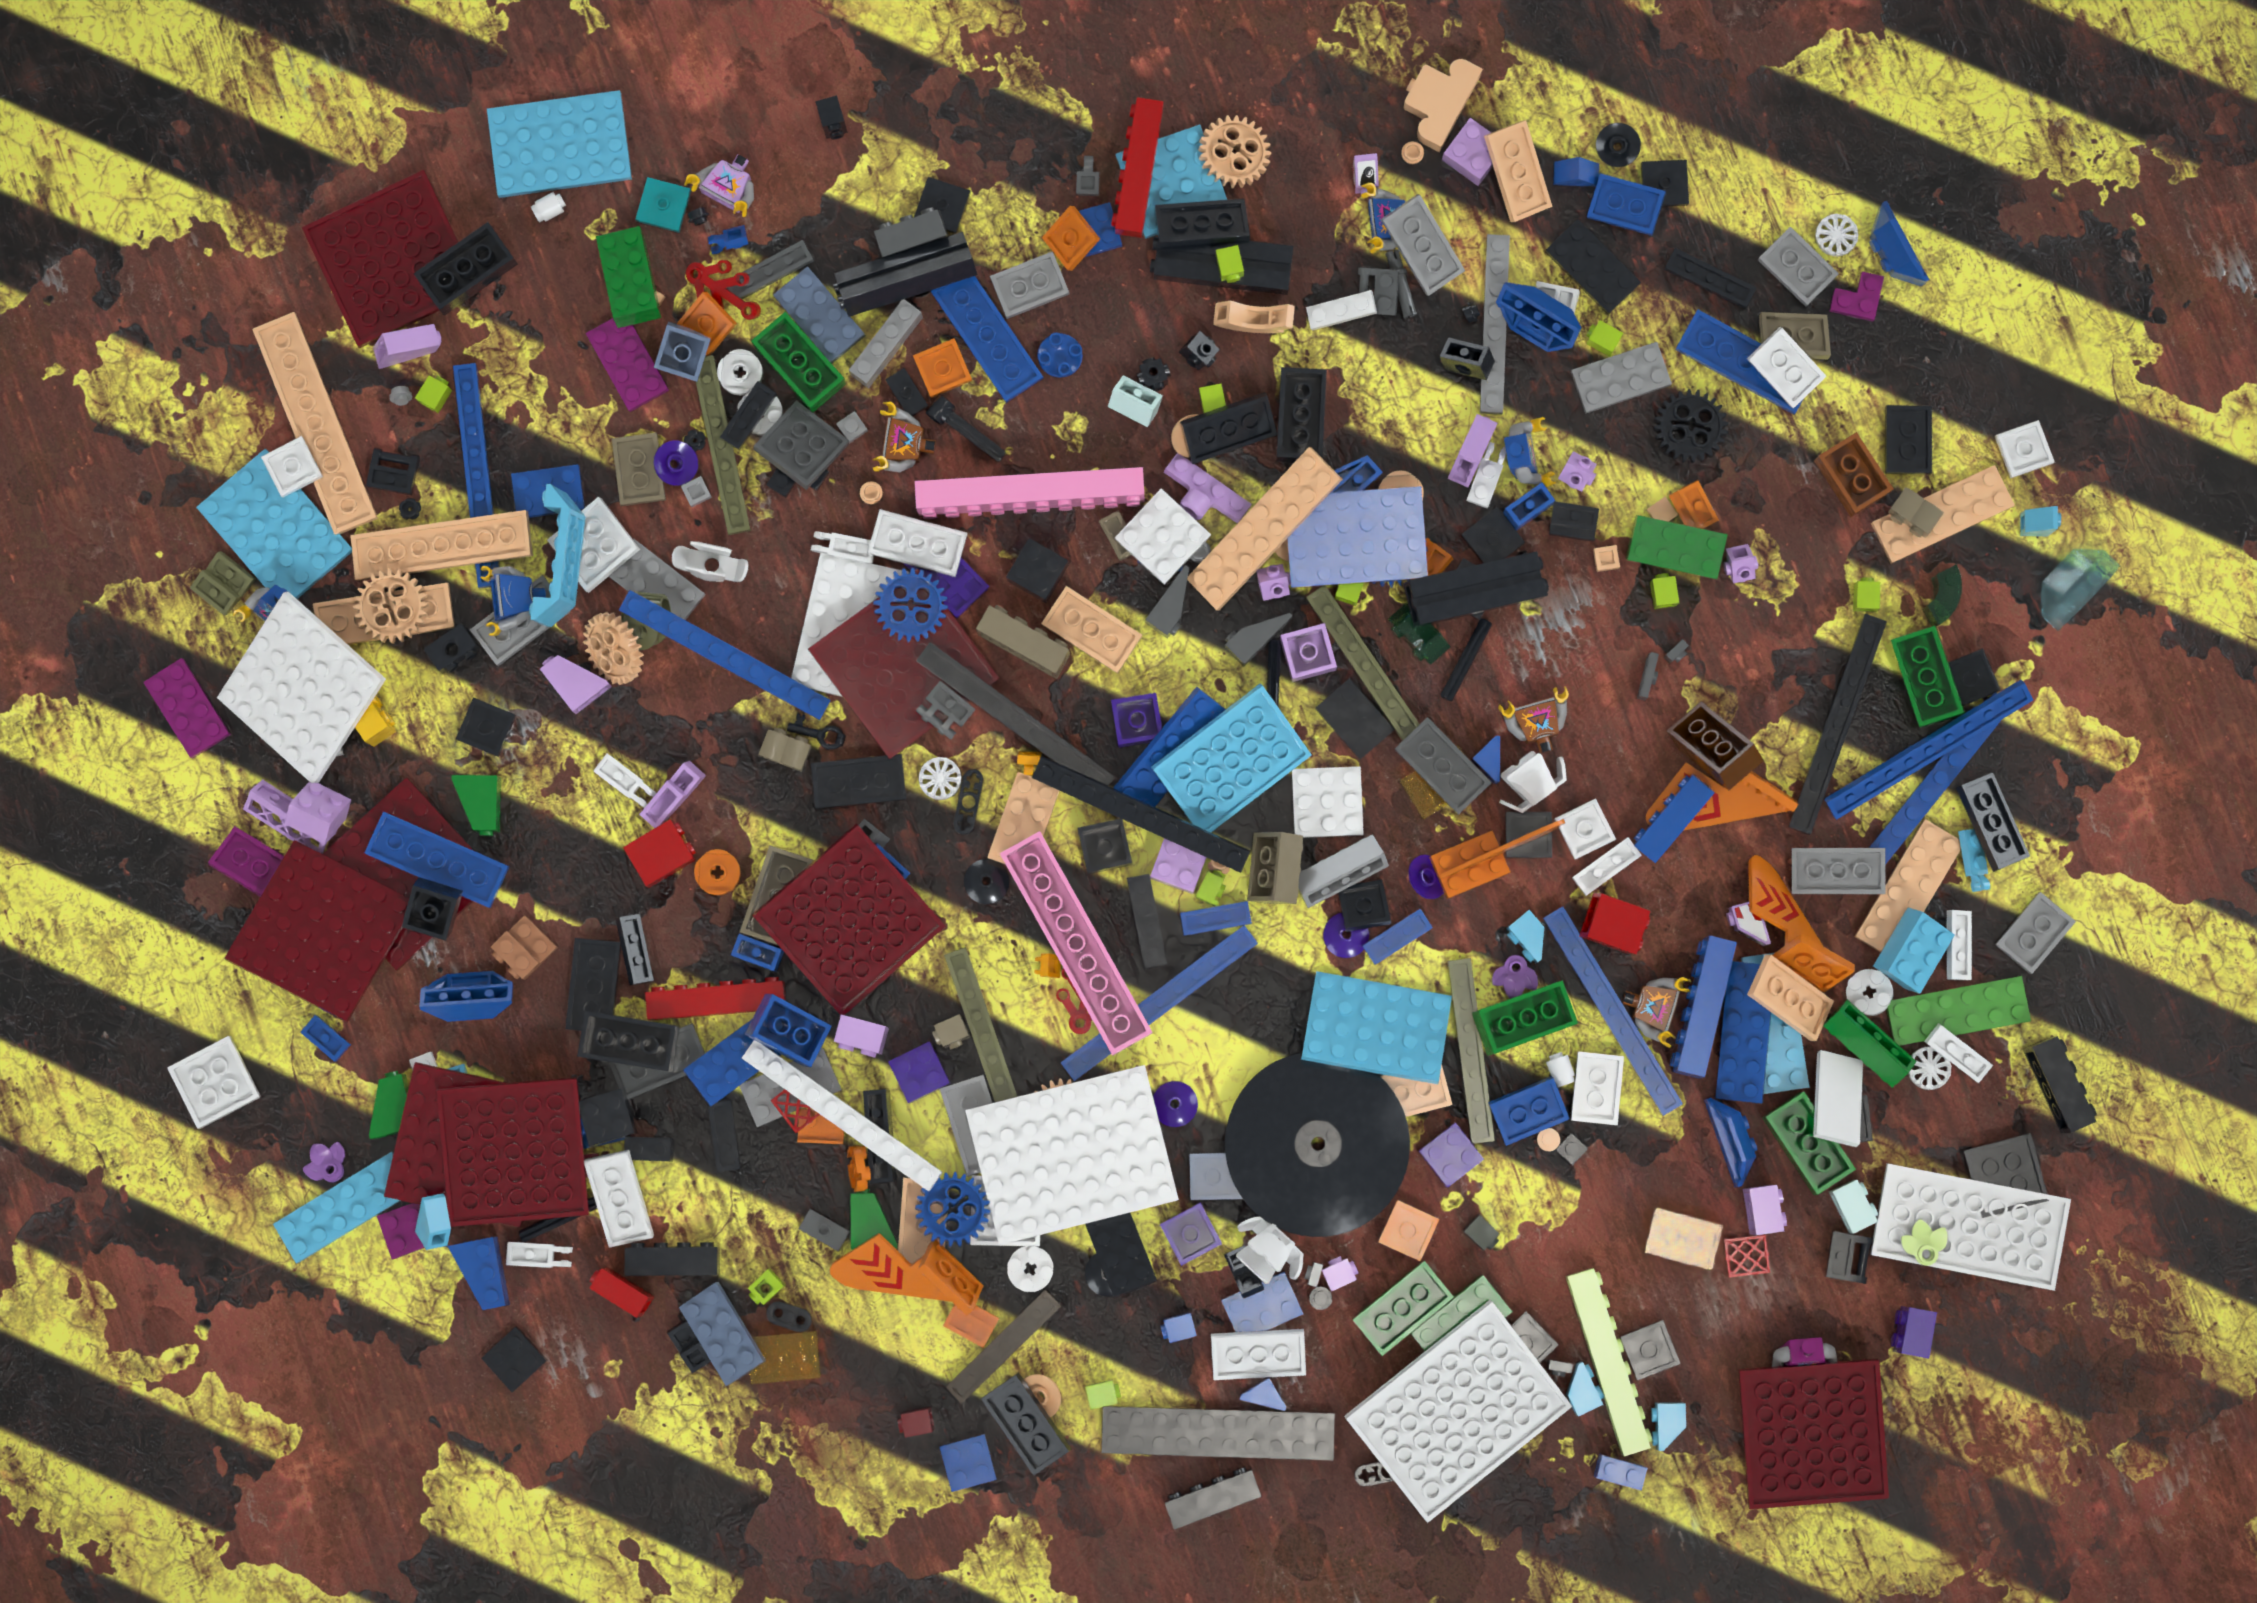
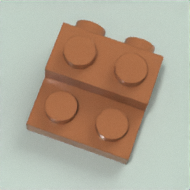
M526 915L491 946L494 950L492 953L493 957L500 963L505 961L510 966L508 972L514 978L518 979L521 977L523 980H526L558 948Z

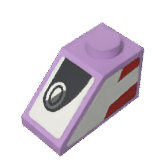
M1377 153L1354 156L1352 171L1355 194L1367 192L1365 187H1361V185L1366 183H1373L1378 188Z
M1749 902L1728 908L1729 913H1726L1729 925L1734 927L1735 931L1762 946L1771 944L1764 919L1749 911Z

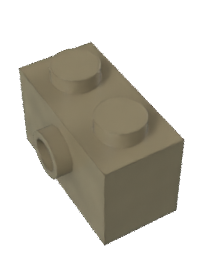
M960 1014L934 1025L936 1030L932 1032L937 1045L942 1044L944 1048L949 1047L950 1050L963 1045L962 1041L970 1038V1034Z

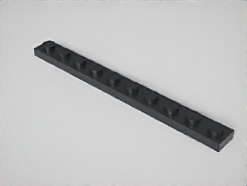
M1868 614L1863 616L1797 800L1799 805L1793 812L1788 827L1808 835L1812 833L1887 621Z
M931 642L916 660V662L1052 761L1107 786L1114 779V776Z
M1042 756L1032 778L1237 872H1242L1251 852L1242 846Z

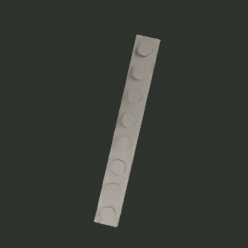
M1487 234L1482 346L1490 348L1495 363L1487 380L1481 379L1480 414H1503L1506 320L1500 307L1496 304V300L1504 283L1508 282L1510 235Z

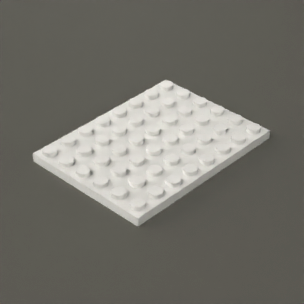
M1145 1065L965 1110L987 1199L990 1201L989 1207L999 1245L1179 1200Z
M1489 1300L1344 1417L1428 1523L1568 1411L1572 1405L1495 1304Z

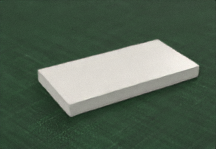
M880 509L867 553L956 577L968 533Z
M1823 1050L1817 1053L1813 1137L1854 1147L1860 1144L1862 1060Z
M624 1150L585 1159L584 1165L609 1248L653 1238V1229L630 1151Z
M1304 1329L1211 1334L1213 1380L1306 1375Z

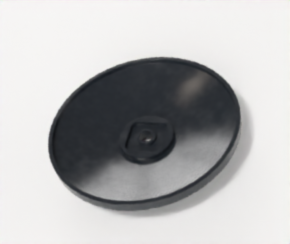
M1302 1053L1282 1058L1265 1067L1247 1083L1239 1094L1229 1115L1226 1127L1225 1154L1233 1183L1243 1200L1258 1216L1268 1223L1274 1224L1277 1228L1301 1236L1327 1237L1350 1232L1371 1221L1382 1212L1396 1195L1404 1179L1409 1162L1410 1135L1408 1123L1395 1093L1377 1073L1301 1060ZM1315 1137H1321L1325 1142L1324 1148L1320 1151L1312 1148L1311 1142Z

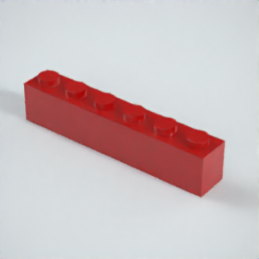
M1137 97L1136 104H1131L1130 117L1133 118L1132 126L1127 128L1126 139L1130 141L1129 147H1124L1122 161H1126L1125 170H1120L1119 183H1122V189L1117 191L1115 205H1119L1118 213H1113L1111 225L1115 227V234L1142 238L1164 101Z
M779 977L765 978V982L756 983V979L742 980V984L733 985V981L719 982L720 986L710 987V983L696 984L697 988L688 989L687 985H676L674 990L666 991L665 987H652L651 992H645L647 1020L649 1021L756 1012L765 994H774L786 1001L785 982L779 981Z

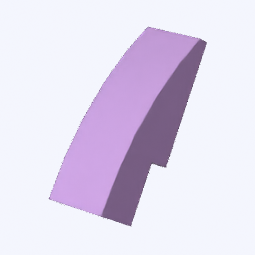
M691 761L684 762L672 778L665 782L639 815L652 827L660 826L687 799L706 775Z

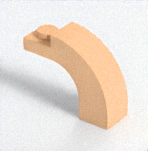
M1234 301L1219 302L1215 305L1213 325L1242 332L1283 333L1284 329H1291L1293 327L1295 306L1285 304L1257 307Z

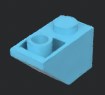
M2058 506L2028 509L2020 514V536L2048 537L2061 525V513H2058Z
M1528 910L1506 928L1509 931L1507 936L1515 945L1517 943L1521 945L1524 949L1522 954L1529 962L1534 961L1538 963L1542 960L1544 926Z
M442 1193L423 1197L415 1232L426 1250L447 1246L451 1226L445 1195Z
M1582 1361L1576 1363L1566 1392L1574 1413L1578 1417L1602 1406L1601 1399L1604 1398L1599 1385L1594 1386L1591 1380L1594 1374L1589 1364L1584 1365Z
M1655 1403V1408H1651V1421L1655 1422V1431L1652 1432V1445L1656 1446V1450L1664 1451L1686 1428V1403Z

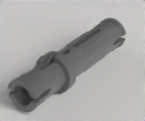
M1389 251L1385 253L1389 268L1399 269L1398 299L1403 318L1407 319L1408 316L1410 318L1418 314L1406 278L1407 270L1403 267L1399 254L1400 251Z

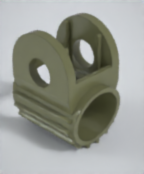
M633 591L671 612L670 603L665 594ZM621 612L622 622L627 621V628H633V636L639 637L636 640L637 644L642 645L639 650L649 649L666 638L661 633Z

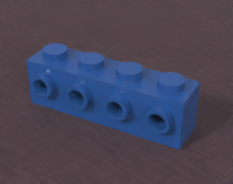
M1694 774L1690 777L1686 775L1678 784L1680 787L1679 791L1675 795L1671 793L1665 799L1663 804L1666 806L1661 812L1656 810L1648 820L1651 823L1646 830L1641 828L1633 838L1636 840L1634 846L1654 863L1660 859L1715 793L1713 789Z

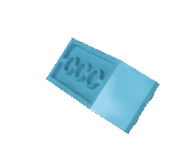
M546 484V490L542 495L544 507L559 514L557 517L558 536L554 541L556 555L552 561L553 581L549 585L551 598L533 597L529 614L531 620L546 627H552L576 605L586 517L566 492L551 484Z

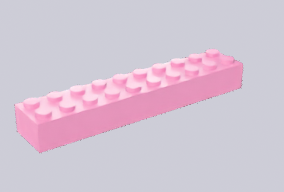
M1143 467L915 481L916 509L919 516H923V519L937 518V515L946 514L947 518L959 517L960 513H968V516H981L982 512L1002 515L1005 514L1004 511L1013 510L1016 514L1027 513V509H1036V512H1048L1050 508L1069 511L1072 510V507L1081 506V509H1094L1095 505H1104V508L1118 507V504L1127 503L1128 507L1140 506L1141 502H1145Z
M1039 831L1001 852L1002 859L1112 1056L1153 1034L1041 832Z

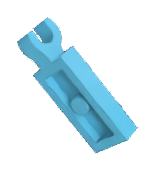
M1975 830L1958 831L1965 876H1971L1972 892L1989 890L1990 882L1984 876V874H1988L1987 861Z

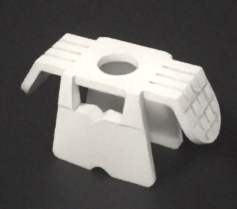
M690 541V545L698 550L677 546L672 553L674 567L690 572L695 577L705 581L724 582V580L741 582L747 574L748 561L729 557L732 550L726 547ZM710 558H714L719 562V568L715 572L705 569V562Z
M1534 751L1526 754L1519 760L1518 765H1511L1500 775L1524 802L1517 807L1503 800H1500L1499 803L1521 813L1536 805L1566 781L1563 757H1557V777L1553 780L1541 754H1536Z
M1259 1216L1247 1219L1237 1226L1239 1232L1253 1230L1257 1234L1248 1241V1245L1236 1254V1257L1265 1284L1270 1282L1275 1271H1281L1285 1262L1290 1264V1278L1293 1280L1298 1278L1302 1270L1304 1254L1295 1246L1293 1240H1290L1276 1225L1268 1223Z

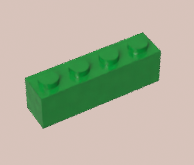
M1848 999L1830 1015L1823 1025L1831 1035L1842 1042L1849 1051H1852L1867 1067L1871 1068L1892 1088L1911 1071L1917 1062Z

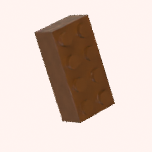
M1702 701L1667 730L1675 746L1728 790L1732 789L1764 761L1754 743Z

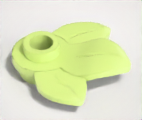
M1919 1219L1912 1228V1236L1905 1235L1901 1237L1902 1247L1908 1254L1914 1255L1917 1262L1921 1265H1932L1938 1259V1252L1946 1247V1228L1943 1227L1932 1231L1926 1222ZM1926 1249L1930 1252L1928 1258L1922 1256V1252Z

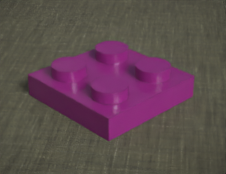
M411 1203L377 1216L392 1260L425 1248L415 1232L420 1210L419 1204Z

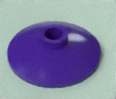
M673 440L664 443L657 449L653 464L657 476L663 482L673 486H680L691 481L696 475L698 458L695 451L688 444ZM671 460L677 462L676 468L671 467Z
M1420 855L1414 858L1409 866L1410 883L1420 896L1426 899H1436L1442 896L1444 891L1429 859L1430 856Z
M1342 913L1334 915L1326 923L1323 932V939L1327 949L1332 954L1341 958H1352L1359 955L1364 950L1362 946L1368 943V928L1349 931L1351 937L1345 939L1342 936L1343 931H1345Z
M1167 1082L1161 1085L1153 1096L1158 1119L1166 1126L1180 1127L1186 1125L1194 1118L1197 1112V1096L1193 1089L1183 1082ZM1176 1099L1179 1101L1178 1108L1171 1107L1170 1103L1172 1100Z

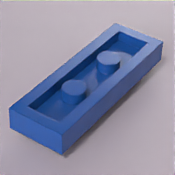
M1248 901L1180 913L1184 936L1252 924Z
M1419 909L1362 947L1373 964L1376 965L1433 927L1422 910Z

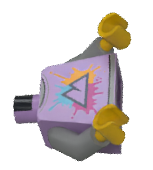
M738 154L732 165L721 160L719 163H713L702 169L695 175H688L684 183L685 186L693 184L692 192H695L698 185H700L699 189L702 194L732 209L733 214L742 211V217H746L747 209L754 201V184L751 181L750 175L744 172L749 161Z

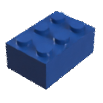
M765 994L744 1035L804 1067H812L832 1026L774 994Z

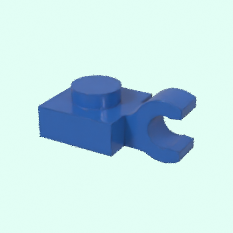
M745 225L723 230L721 235L709 236V244H718L711 247L712 254H719L725 246L726 249H737L747 245L748 238Z

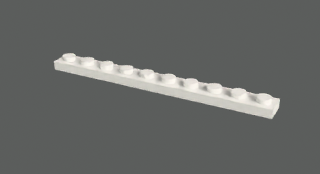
M754 1040L743 1055V1060L927 1191L932 1189L943 1173L768 1047Z

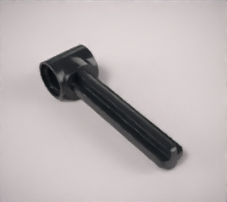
M939 395L926 411V414L939 425L947 423L995 461L1000 462L1006 452L955 413V406Z

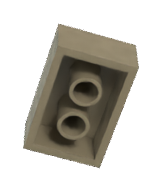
M1285 832L1254 833L1247 901L1264 904H1297L1303 835Z

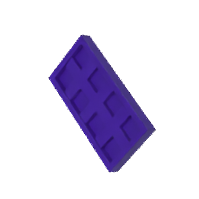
M962 558L956 577L904 564L910 571L912 568L915 570L919 569V571L923 570L925 578L932 574L931 582L939 580L936 588H944L940 596L947 597V600L943 603L948 606V610L957 619L990 588Z

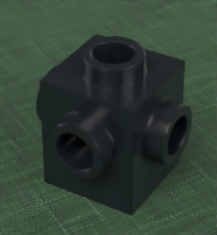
M1199 331L1190 337L1179 353L1191 367L1200 370L1205 366L1209 368L1217 359L1215 354L1220 349L1210 337L1205 336Z
M1155 357L1142 361L1143 364L1139 365V373H1136L1139 384L1155 392L1164 389L1168 385L1167 377L1171 376L1167 363L1162 364L1161 358L1155 360ZM1155 370L1158 371L1157 375L1152 376L1149 373Z

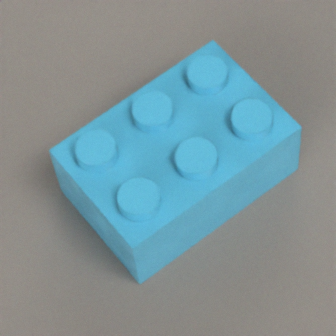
M1907 908L1873 967L1904 989L1920 994L1955 934L1924 912Z

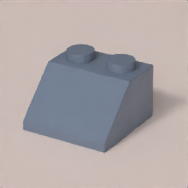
M668 321L654 368L697 382L711 338L690 328Z

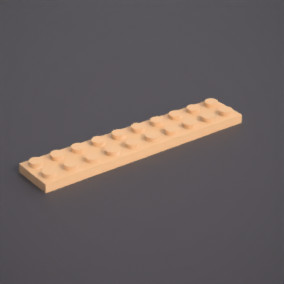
M292 312L253 328L296 439L300 436L304 438L323 476L314 481V485L334 535L342 534L378 519L296 313Z

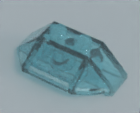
M2073 549L2042 581L2041 616L2057 631L2060 630L2102 588L2120 565L2104 550Z

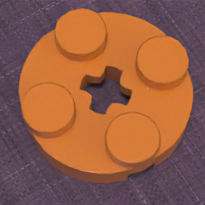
M715 849L706 852V854L699 858L695 865L694 876L700 888L705 892L720 896L736 888L741 877V868L737 859L725 850ZM716 866H720V869L724 871V874L720 875L719 879H715V875L711 874L712 870H716Z
M859 1145L849 1146L847 1158L852 1157L848 1165L852 1189L855 1188L854 1192L865 1191V1189H868L867 1181L871 1179L869 1166L865 1167L864 1161L867 1158L866 1147Z

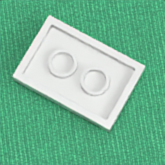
M1779 327L1747 358L1792 408L1800 403L1826 377L1782 327Z
M1577 1052L1571 1121L1618 1125L1624 1056Z

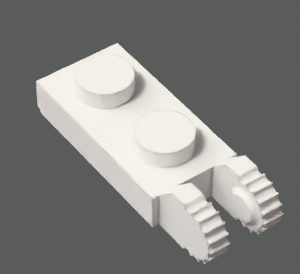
M1492 442L1489 443L1486 454L1481 459L1466 500L1487 509L1504 466L1502 463L1506 455V448L1503 447L1499 453L1497 463L1489 460L1494 450L1495 443Z
M814 532L813 537L820 540H830L829 548L812 545L811 551L873 564L874 555L867 553L871 540L837 533Z
M608 753L593 770L626 797L632 798L644 808L647 806L646 801L634 794L638 788L641 787L650 796L654 797L656 795V792L644 784L641 778Z
M508 1242L506 1265L553 1268V1266L571 1267L572 1262L568 1260L554 1261V1252L570 1253L573 1247L555 1246V1244Z

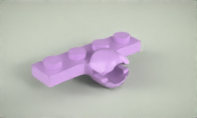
M1178 453L1164 470L1165 474L1188 490L1181 500L1180 506L1195 520L1201 519L1209 508H1215L1238 523L1252 505Z

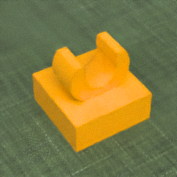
M1018 752L1017 764H1024V775H1033L1034 765H1038L1041 752Z
M1041 954V957L1035 958V961L1041 962L1040 970H1034L1035 974H1040V977L1060 978L1061 963L1057 955Z

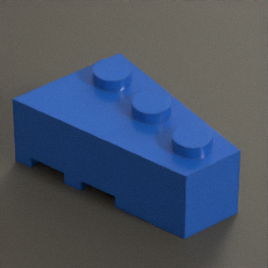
M1367 455L1334 470L1343 480L1330 493L1366 490L1383 472Z
M498 1237L448 1246L482 1310L510 1305Z

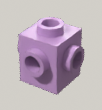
M1573 451L1558 479L1568 484L1569 487L1582 492L1585 485L1590 486L1597 475L1593 472L1597 464L1588 457L1581 456Z
M1745 544L1727 548V562L1723 563L1726 576L1730 575L1733 583L1756 579L1755 569H1758V562L1756 556H1753L1749 545Z
M1283 564L1270 565L1256 571L1263 601L1290 595L1288 587L1291 585L1290 572H1285Z

